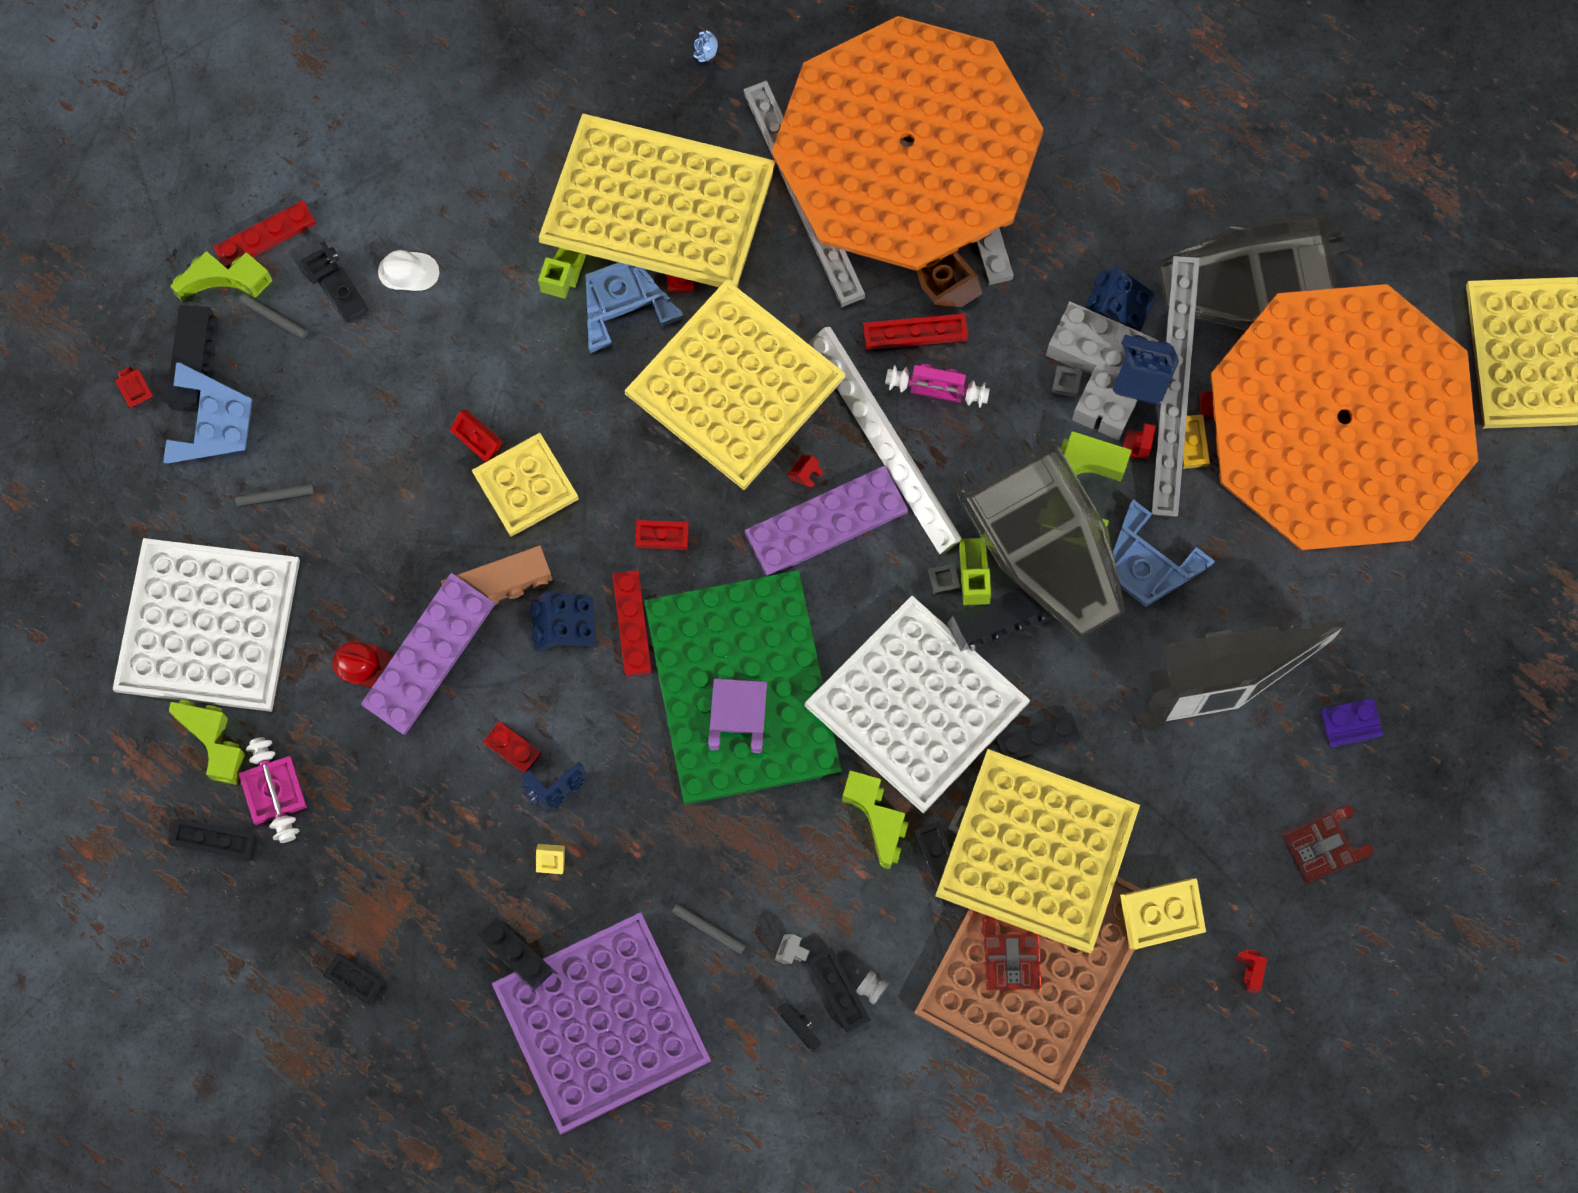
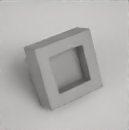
M786 934L783 936L775 961L782 964H792L793 960L799 962L806 961L809 950L799 946L802 938L794 934Z

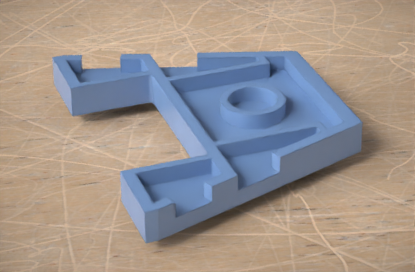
M619 262L586 274L588 346L590 353L612 345L604 321L653 304L662 327L684 319L682 311L670 301L665 292L660 290L643 268Z
M176 362L173 386L201 390L194 443L167 439L163 463H173L246 450L253 398L183 363Z
M1133 499L1106 572L1112 582L1147 607L1210 568L1215 561L1195 547L1179 567L1136 535L1151 517L1152 513Z

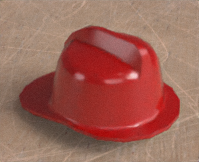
M350 641L337 649L333 656L332 665L334 672L340 679L372 688L393 657L387 650L381 647L358 641Z

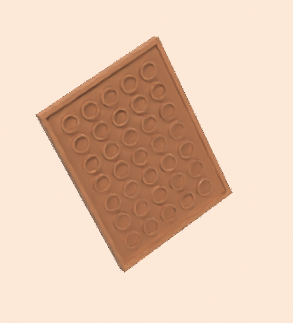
M1117 876L1091 954L969 909L914 1014L1061 1094L1135 950L1129 947L1120 895L1142 889ZM987 938H998L999 947H987ZM1005 938H1019L1020 956L1024 954H1038V966L1036 957L1033 959L1032 956L1030 960V956L1027 960L1026 957L1024 960L1022 957L1020 960V980L1022 978L1021 971H1024V984H1021V987L1033 988H1020V984H1008V988H989V981L990 987H1007V984L1006 986H998L1005 985L1004 981L1007 983V965L1004 957L1002 960L1000 957L998 961V957L995 961V957L992 961L990 958L988 973V955H1006ZM1022 963H1030V978H1029V964H1022Z

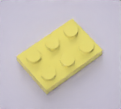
M1189 878L1120 895L1130 949H1139L1206 932L1197 878Z

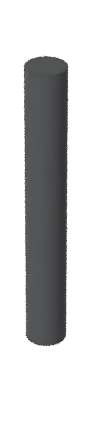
M246 294L240 296L239 303L301 339L307 336L308 330Z
M312 483L235 496L236 506L314 494V486Z
M678 903L672 910V913L737 953L742 954L747 945Z

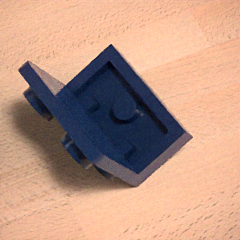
M1115 268L1103 271L1097 276L1093 292L1086 301V309L1140 332L1155 295L1153 291L1122 269Z
M1124 335L1121 344L1126 353V358L1113 386L1114 393L1154 405L1161 404L1179 363L1174 347L1168 342L1150 341L1141 335Z
M544 592L531 600L530 614L533 618L532 641L534 642L535 651L544 652L555 645L582 647L595 645L593 599L590 595Z
M580 762L576 763L548 789L528 770L521 776L523 794L533 805L538 803L545 812L550 808L554 810L565 800L564 796L570 790L575 792L585 783L584 778L586 774L584 766Z

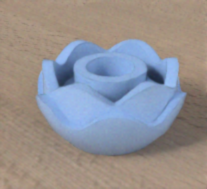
M710 31L699 32V38L694 42L696 51L693 56L699 59V62L709 61L715 56L718 41Z

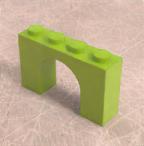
M1072 431L1069 439L1064 438L1059 452L1064 454L1062 463L1056 461V465L1066 482L1081 473H1095L1121 482L1132 450ZM1054 488L1046 493L1044 500L1049 501L1046 510L1041 508L1036 522L1041 524L1039 530L1041 534H1045L1052 529L1063 532L1064 530L1056 527L1074 517L1058 488ZM1085 513L1098 549H1100L1109 521ZM1081 528L1059 539L1087 548Z

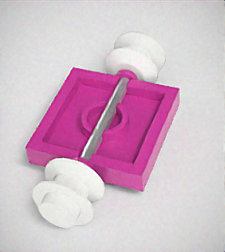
M928 364L915 365L913 376H910V378V372L907 367L903 371H897L896 365H894L893 370L888 369L885 384L890 385L889 390L894 386H898L900 392H903L909 383V386H911L910 393L960 403L962 396L965 397L966 394L965 400L968 406L975 401L978 402L979 408H981L982 403L987 404L990 388H985L986 382L979 387L976 386L973 380L966 389L964 386L966 375L954 369L943 371Z
M264 737L253 739L249 742L250 745L246 747V751L253 753L249 762L259 766L239 773L253 823L258 825L273 820L269 825L271 829H276L277 831L273 839L279 840L280 843L292 841L296 838L295 834L299 832V829L292 827V823L296 821V818L287 814L307 808L291 756L270 762L275 756V752L268 749L272 741L265 740Z

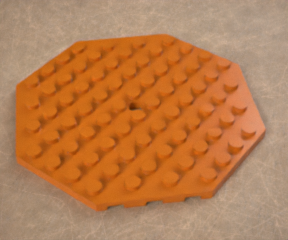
M897 16L803 62L772 149V156L780 167L786 182L799 202L820 244L918 271L926 267V264L938 258L942 259L958 251V248L970 242L974 243L990 235V232L1002 226L1006 227L1014 222L1043 135V127L993 41ZM911 136L914 140L913 145L909 147L902 146L900 140Z
M1388 284L1278 293L1210 373L1214 421L1217 433V455L1220 465V484L1300 551L1412 541L1478 462L1468 351ZM1339 411H1349L1350 422L1348 424H1342L1338 421Z

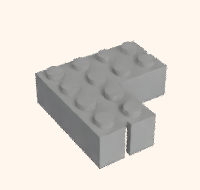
M1069 301L1049 343L1046 356L1091 375L1074 411L1072 420L1093 429L1099 416L1103 419L1098 432L1119 441L1138 402L1135 399L1116 395L1113 391V386L1126 358L1121 342L1124 335H1141L1154 342L1159 340Z

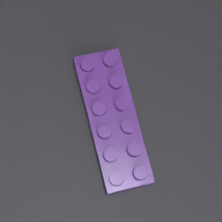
M884 465L746 529L745 535L766 576H771L908 513V509Z
M451 573L361 705L394 729L406 735L496 603Z

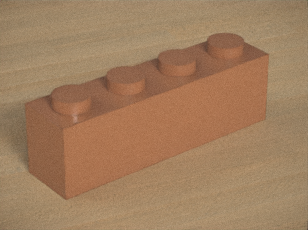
M541 546L456 575L495 602V605L499 603V600L507 597L509 599L520 597L524 594V591L529 589H543L549 585V582L553 581ZM444 579V580L441 581V584H442V585L444 584V582L446 581V579Z

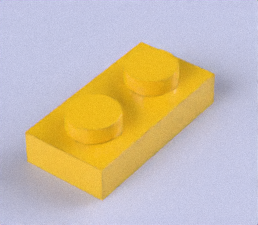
M1203 415L1186 416L1182 468L1208 467L1210 461Z

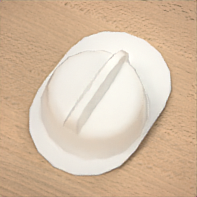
M396 250L382 260L378 274L382 284L390 289L422 291L432 287L437 282L439 266L435 259L427 254Z

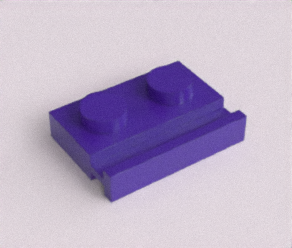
M1374 698L1324 708L1320 711L1326 734L1330 741V748L1376 739L1384 735L1381 730V722Z

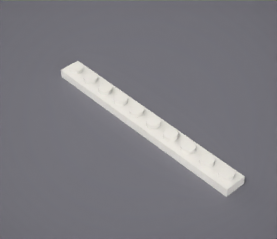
M831 327L823 328L809 342L810 346L846 373L845 378L836 388L881 461L886 466L940 555L947 553L962 540L961 536Z

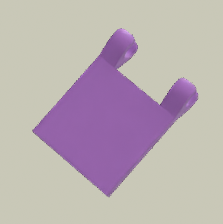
M714 679L708 740L709 750H719L720 732L752 734V753L762 752L767 682Z

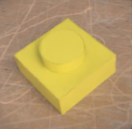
M538 844L536 849V872L563 874L565 846Z

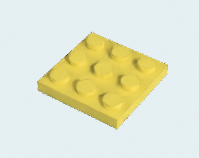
M541 433L534 435L472 470L510 537L579 500L577 493Z

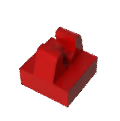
M801 455L787 476L793 482H798L806 487H813L815 484L810 480V474L822 476L823 472L818 465L819 461L813 455Z

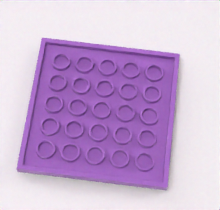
M641 912L544 958L543 960L553 969L554 973L535 991L515 973L492 983L560 1135L711 1062Z

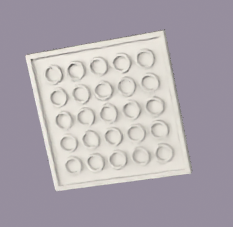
M143 538L113 691L272 712L300 559L293 556Z
M911 596L805 702V707L924 813L1029 704L1030 699L978 653L970 651V649L961 652L950 629L917 599Z

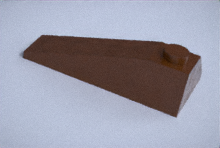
M957 251L942 259L938 258L926 264V267L916 271L922 290L935 305L962 307L982 295L978 275Z

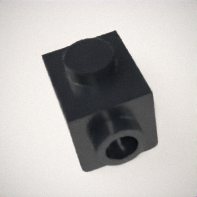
M325 241L320 243L322 249L299 260L312 284L321 281V279L339 269L337 261L340 258L334 247L328 248Z

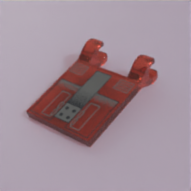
M1350 805L1283 835L1307 884L1366 859L1374 853L1370 844L1354 851L1351 850L1338 824L1353 816L1354 811Z
M988 915L983 917L986 990H1041L1039 934L1026 930L1027 934L996 935V918Z

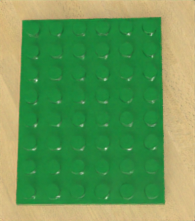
M799 570L644 600L684 805L842 773L833 731L805 707V702L823 685ZM714 679L767 682L761 753H752L751 751L752 734L720 732L719 750H709L708 740Z

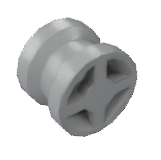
M871 970L858 987L856 993L860 996L865 995L869 998V1002L874 1005L887 988L889 982L885 979L880 980L877 978L876 973Z

